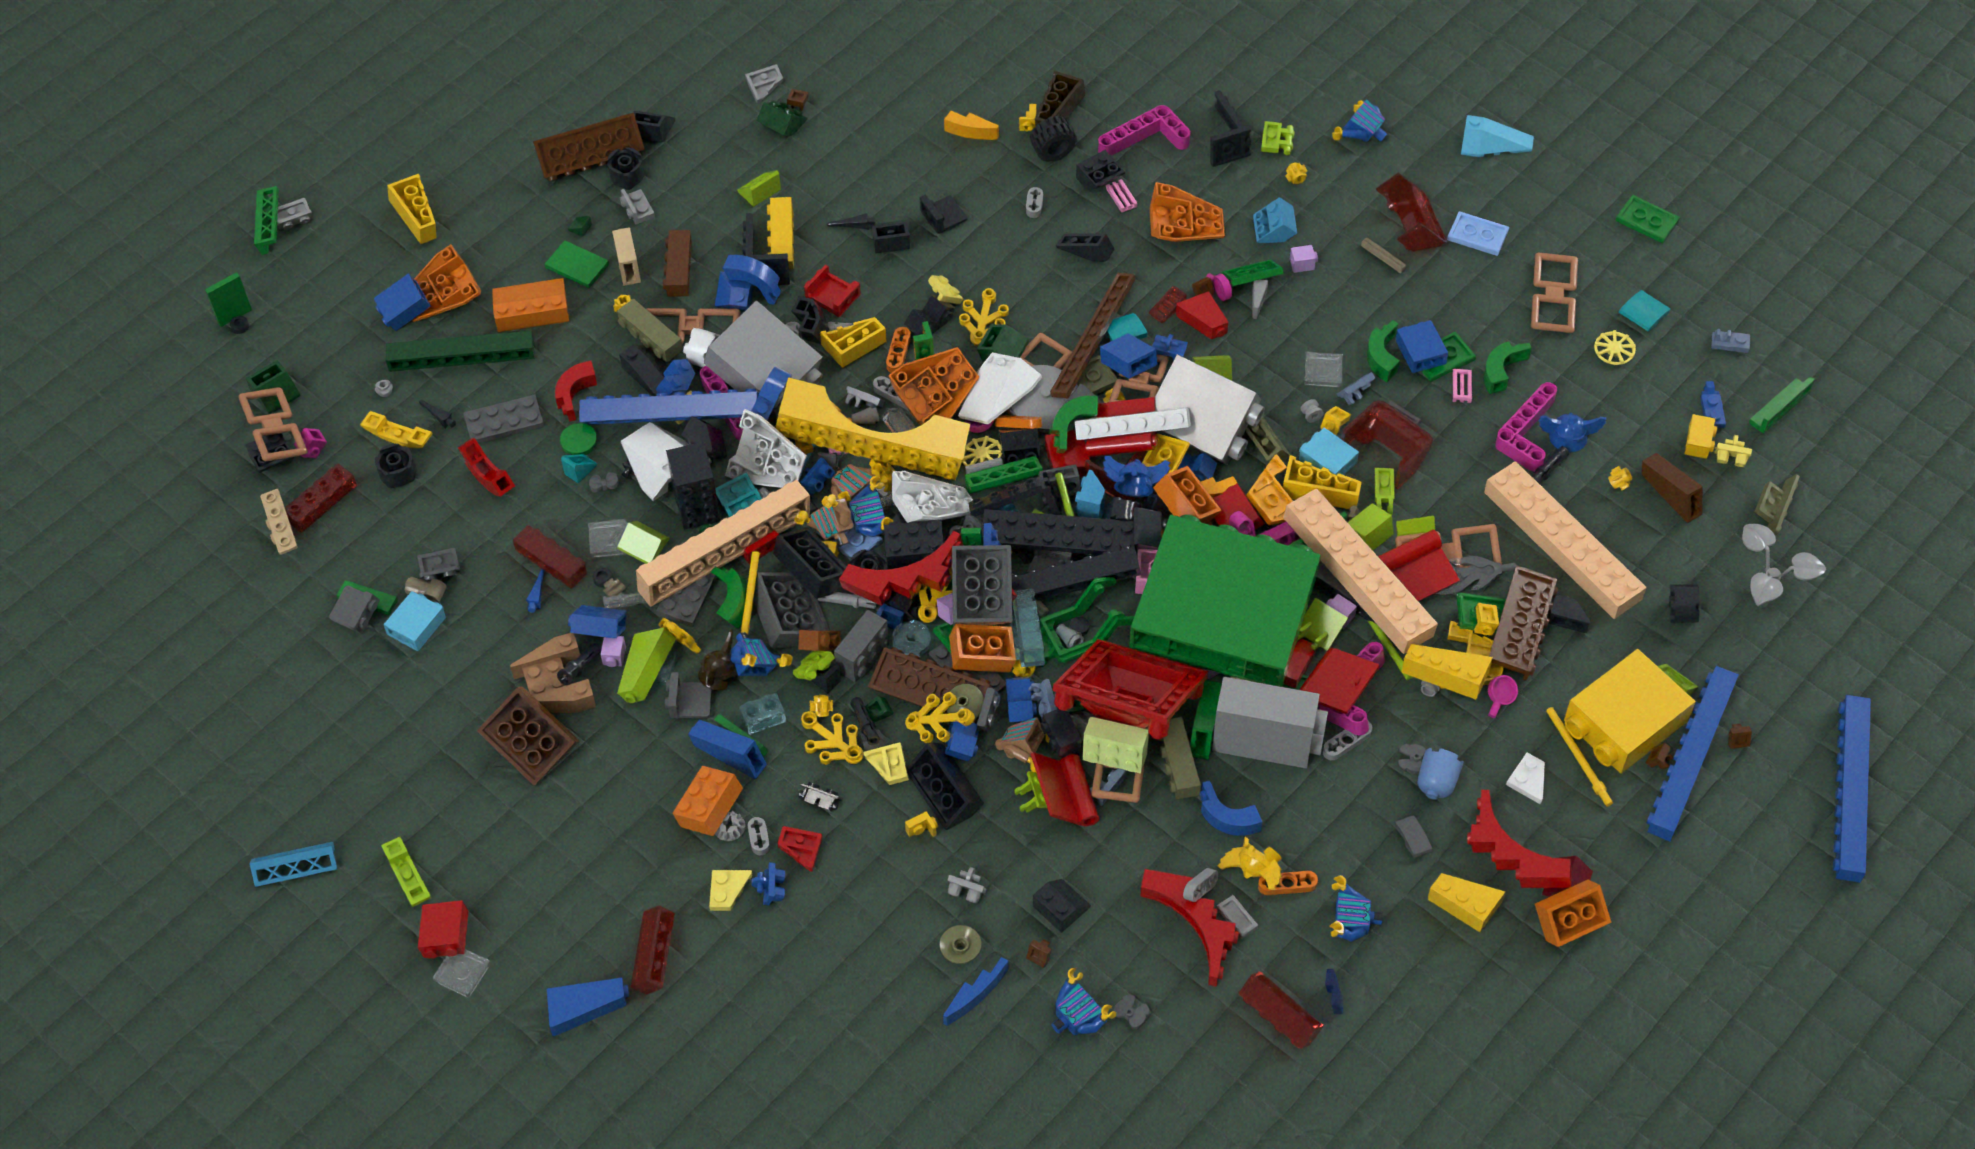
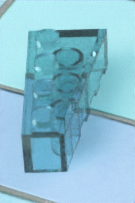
M1034 589L1015 590L1014 592L1017 597L1012 602V623H1010L1013 632L1016 660H1020L1021 667L1045 665Z

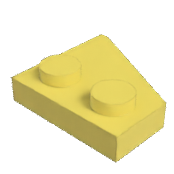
M931 275L928 282L935 293L939 292L937 297L939 301L961 304L963 298L959 295L960 292L948 283L947 278L942 275Z
M900 742L863 752L868 762L889 785L909 780Z
M712 870L710 911H731L736 903V899L744 891L743 887L752 878V870Z

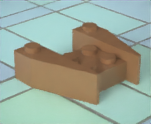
M574 633L554 637L510 665L514 679L525 677L529 693L550 713H578L596 707L588 679L564 685L557 678L558 671L564 669L563 665L580 656Z

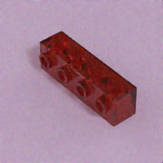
M339 463L330 468L325 475L316 480L312 486L285 507L290 525L301 533L357 486L354 475Z
M527 525L513 539L515 551L571 589L587 574L586 564L580 557L576 558L567 548H561L552 538L545 537L537 528L534 529Z
M660 905L643 912L631 988L646 995L663 989L675 916L674 912Z
M1261 971L1251 974L1238 993L1243 997V1001L1246 1004L1253 1006L1259 1011V1015L1262 1018L1269 1020L1275 1025L1274 1027L1278 1032L1285 1034L1290 1039V1042L1298 1048L1302 1049L1310 1046L1323 1028L1319 1021Z

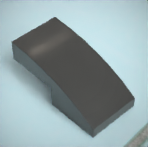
M1414 815L1395 821L1396 829L1404 838L1405 846L1414 858L1433 851L1424 830Z

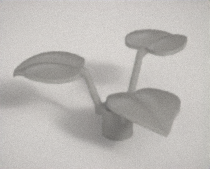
M1747 524L1743 527L1742 540L1744 545L1749 550L1760 552L1764 548L1766 550V574L1757 573L1750 582L1751 594L1757 606L1773 601L1781 596L1783 586L1780 579H1784L1785 575L1791 570H1794V576L1800 580L1818 578L1826 571L1825 565L1817 557L1805 552L1796 554L1792 558L1793 566L1787 568L1783 573L1777 568H1770V549L1768 546L1775 544L1774 533L1768 527L1760 524Z

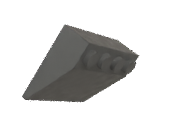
M1011 545L952 546L953 627L955 624L989 626L1012 623Z
M757 572L753 601L771 648H789L799 645V630H829L818 599L792 573Z

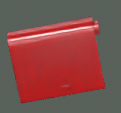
M1155 397L1098 403V413L1095 418L1154 412ZM1156 431L1086 440V451L1089 457L1155 450L1156 446H1158Z
M1434 529L1378 556L1418 602L1460 582L1459 577L1441 548L1442 541Z
M1329 648L1299 690L1320 694L1318 704L1348 714L1379 669L1380 664L1337 648Z
M1035 752L1031 753L1050 816L1085 827L1096 824L1099 821V816L1080 757L1075 754H1069L1059 761Z

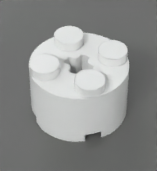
M693 328L690 341L685 344L683 353L686 354V359H688L689 363L702 368L706 366L704 360L708 346L720 335L700 328Z

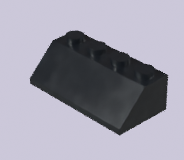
M808 527L777 536L773 554L816 599L833 594L841 586L839 578L846 569V566Z
M927 743L906 767L907 773L944 829L949 830L971 818L984 802L952 756L945 754L946 748L943 743Z

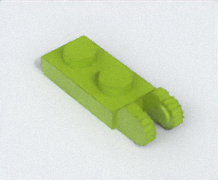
M1375 468L1374 489L1376 506L1382 509L1381 503H1388L1387 513L1392 515L1394 469Z

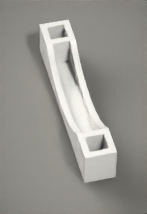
M1189 407L1075 421L1077 440L1191 426Z

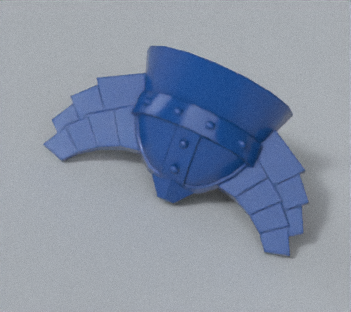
M1573 413L1564 414L1556 420L1549 418L1547 415L1540 416L1541 419L1539 420V426L1542 428V431L1549 433L1550 442L1557 449L1563 446L1569 452H1576L1584 448L1587 444V435L1598 432L1606 424V417L1584 421Z
M1105 456L1106 461L1103 462L1107 477L1116 482L1114 485L1115 490L1120 494L1130 497H1146L1151 495L1154 491L1152 486L1156 485L1170 470V462L1166 460L1151 467H1146L1138 459L1127 465L1120 464L1112 459L1111 456Z

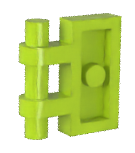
M1265 121L1261 152L1278 153L1279 148H1282L1284 155H1290L1293 149L1294 127L1288 125L1287 129L1281 128L1282 123Z
M812 651L800 661L801 665L793 670V675L798 679H815L817 676L816 671L827 669L835 657L832 652Z

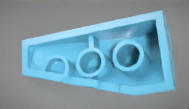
M1467 115L1461 155L1483 157L1484 154L1490 153L1500 155V152H1510L1511 154L1531 152L1534 136L1484 117Z

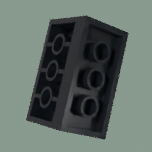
M699 442L666 450L673 493L683 529H693L697 526L720 521L714 477L704 443Z

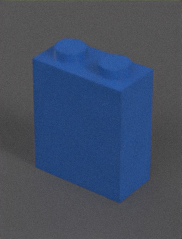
M409 273L374 298L377 304L375 306L377 311L383 315L382 321L387 327L391 326L395 331L431 307L418 282Z
M1431 320L1397 329L1396 343L1412 373L1447 363L1448 351Z
M1129 333L1100 347L1101 363L1128 379L1157 365L1156 349Z
M581 605L569 616L568 626L571 627L570 633L617 638L626 629L627 611Z

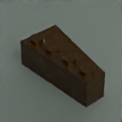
M1054 71L1052 74L1053 78L1048 84V90L1043 96L1044 100L1040 104L1035 116V126L1049 117L1062 116L1067 119L1085 96L1084 80Z

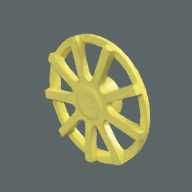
M1616 330L1601 333L1594 344L1596 355L1602 361L1612 365H1622L1629 362L1634 357L1636 345L1629 338V335L1616 332ZM1613 335V341H1611L1607 336ZM1616 336L1622 337V339L1617 341ZM1603 338L1608 344L1599 341ZM1625 340H1627L1630 343L1622 345V343ZM1597 346L1607 347V349L1598 352ZM1623 348H1632V353L1624 350ZM1604 353H1608L1610 356L1609 359L1606 360L1601 355ZM1621 353L1628 355L1629 358L1624 361ZM1613 356H1618L1620 362H1612L1611 360Z
M988 436L977 439L973 438L965 446L962 462L965 466H969L977 461L992 460L993 458L990 457V454H999L998 458L1002 456L1001 445L998 440ZM982 441H983V444H982V446L980 447V446L978 445V442H982ZM988 441L992 442V444L986 447ZM974 444L976 446V449H972L969 447H971ZM994 446H997V447L999 448V450H990V449L993 448ZM966 451L973 453V454H970V455L965 456ZM975 457L969 465L966 463L967 459Z

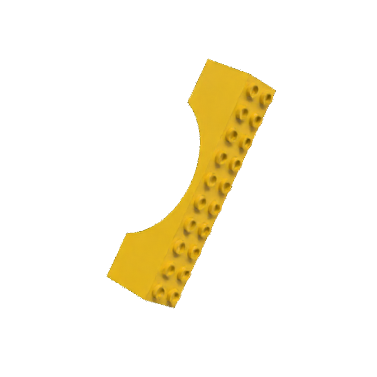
M789 377L776 423V429L786 438L952 480L957 478L970 428L969 423L933 415L926 423L912 430L898 433L872 431L856 425L838 412L831 403L824 386Z

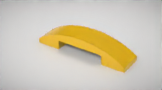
M372 411L367 414L360 424L367 431L386 441L409 448H423L432 435L431 431L419 427L411 429L387 421L386 416Z

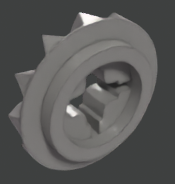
M733 810L728 812L715 835L723 841L738 839L745 831L744 819ZM731 820L733 826H730L727 831L724 824H728Z

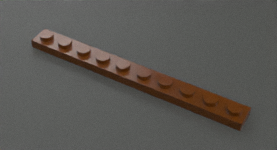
M1117 273L1050 391L1052 397L1069 399L1135 281L1134 274Z

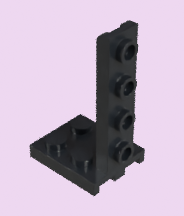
M1220 90L1215 92L1217 99L1215 108L1230 128V131L1210 137V163L1213 167L1251 156V128L1249 125L1244 126L1241 117L1237 116L1234 107L1229 104L1227 97Z
M746 213V221H743V231H746V233H743V243H746V245H742L743 255L754 258L769 266L780 278L777 285H790L788 253L754 255L755 228L753 214Z
M1046 470L1039 472L1038 478H1030L1024 483L1011 485L1002 491H994L986 497L975 498L968 503L970 514L976 517L984 514V509L995 510L1042 493L1041 497L1044 505L1049 510L1048 514L1062 515L1061 506Z

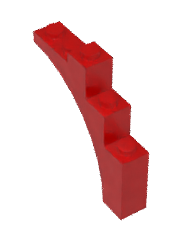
M953 531L945 543L935 552L921 561L905 567L890 570H873L848 564L839 578L843 589L881 606L885 600L890 598L892 591L912 599L914 594L919 592L921 584L942 592L951 580L948 568L952 566V546H963L961 535Z
M1481 790V798H1477V809L1480 810V815L1476 816V824H1471V832L1467 833L1468 845H1471L1472 852H1491V860L1495 862L1497 870H1516V880H1520L1521 888L1572 887L1570 859L1552 858L1537 854L1511 839L1501 828L1494 816L1490 790Z
M1145 869L1141 885V897L1158 901L1172 908L1183 916L1195 929L1203 943L1208 958V985L1217 986L1218 979L1222 980L1224 967H1220L1221 960L1225 961L1227 950L1231 951L1233 943L1237 944L1239 932L1235 931L1236 923L1216 920L1218 909L1214 908L1215 900L1200 898L1196 902H1192L1183 898L1185 886L1193 879L1192 877Z

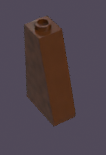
M1658 453L1642 461V476L1684 521L1689 523L1702 515L1703 486Z

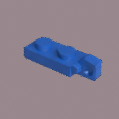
M1706 381L1700 398L1703 416L1715 418L1714 426L1725 428L1726 422L1719 391H1715L1713 381Z

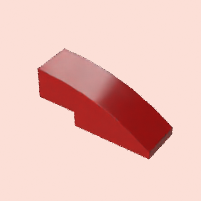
M1300 639L1295 645L1284 684L1293 688L1297 687L1318 648L1316 650L1311 648L1313 643Z

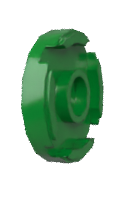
M572 424L562 431L560 444L565 453L587 455L597 445V434L587 424Z

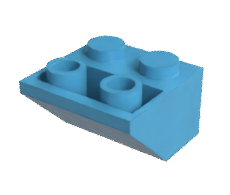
M1280 197L1253 214L1256 241L1258 243L1285 242L1297 234L1294 208Z
M1089 470L1087 476L1082 478L1081 491H1078L1076 494L1075 502L1077 504L1075 513H1077V517L1102 519L1105 508V489L1094 472Z

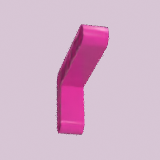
M1160 105L1101 135L1098 139V153L1106 150L1112 156L1158 131H1161L1177 149L1184 150L1190 145V130L1169 107Z
M704 366L700 370L701 384L707 394L713 390L727 393L729 389L725 384L726 382L709 367ZM724 418L735 438L740 440L743 428L739 427L741 418Z
M1551 382L1543 383L1498 431L1495 447L1497 450L1533 472L1544 464L1546 453L1523 436L1540 419V416L1553 405L1557 387Z
M1237 511L1230 516V526L1237 529L1239 533L1256 536L1253 521L1244 513ZM1287 522L1261 533L1272 537L1276 543L1288 546L1300 539L1299 535Z
M1379 642L1367 644L1357 655L1380 664L1379 669L1385 663L1383 646ZM1318 704L1319 710L1328 711V721L1355 735H1364L1368 732L1367 713L1363 709L1353 705L1348 714H1344Z

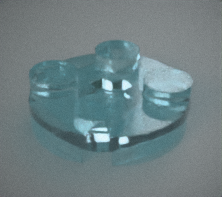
M912 620L909 623H901L894 629L892 634L893 647L902 650V654L905 655L912 653L921 657L931 645L929 629L919 621ZM912 636H915V641H908L907 638H912Z

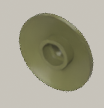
M961 684L950 691L956 696L957 700L955 704L949 706L946 710L948 714L957 713L960 709L967 708L974 713V720L980 716L984 696L976 686ZM966 699V703L961 705L960 701Z
M964 925L953 926L943 933L940 939V950L948 961L955 964H966L973 961L979 955L981 939L979 934L971 927ZM958 946H963L964 949L959 950V949H957V947H958Z

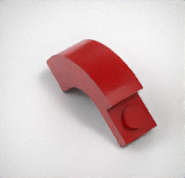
M592 361L582 362L569 368L562 374L556 384L555 398L557 407L562 409L563 415L568 416L569 422L576 420L572 404L576 393L582 389L597 386Z
M475 438L469 439L458 447L468 469L489 492L501 497L515 487L506 470H500L488 459Z

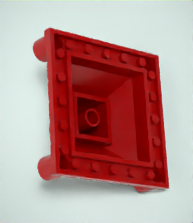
M1098 639L1054 683V705L1059 710L1067 711L1074 706V701L1077 700L1099 719L1139 728L1149 726L1148 733L1155 739H1162L1168 735L1170 719L1187 699L1195 700L1202 696L1204 682L1208 678L1209 671Z

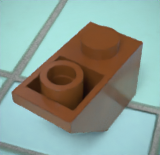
M799 630L798 650H835L841 643L840 631Z

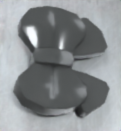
M614 472L607 473L606 479L601 480L599 475H594L589 479V486L592 492H598L601 489L603 491L609 488L615 489L619 485L618 476Z
M1409 744L1402 745L1399 752L1410 756V758L1400 759L1398 761L1399 767L1403 771L1406 770L1412 774H1419L1422 764L1421 759L1424 757L1426 750L1425 747L1417 744L1410 746Z
M1123 996L1122 1000L1114 1007L1113 1011L1116 1012L1115 1018L1124 1017L1129 1021L1132 1029H1138L1144 1024L1146 1016H1149V1008L1146 1004H1142L1134 1010L1132 1006L1135 996Z

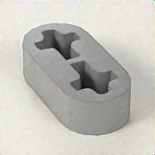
M1033 187L1029 189L1027 194L1026 214L1030 218H1037L1042 213L1043 191L1038 187Z
M752 818L748 822L752 851L756 855H765L770 849L766 823L762 818ZM755 825H759L760 833H756ZM757 840H762V848H759Z

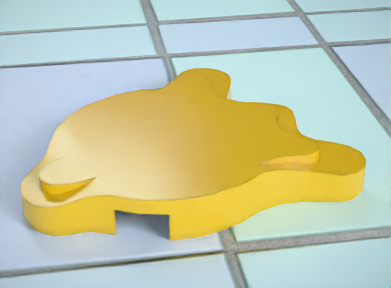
M662 618L659 623L660 628L668 630L676 637L680 644L688 647L696 654L700 653L701 649L697 646L692 636L674 622Z

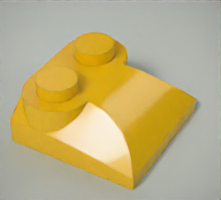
M1157 434L1158 446H1156L1155 450L1147 452L1142 463L1146 467H1151L1166 460L1170 462L1168 473L1178 469L1190 443Z

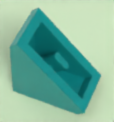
M584 454L564 455L561 458L564 474L577 483L584 479L598 464Z

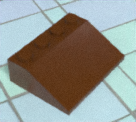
M523 686L517 687L477 730L534 786L579 743V740Z

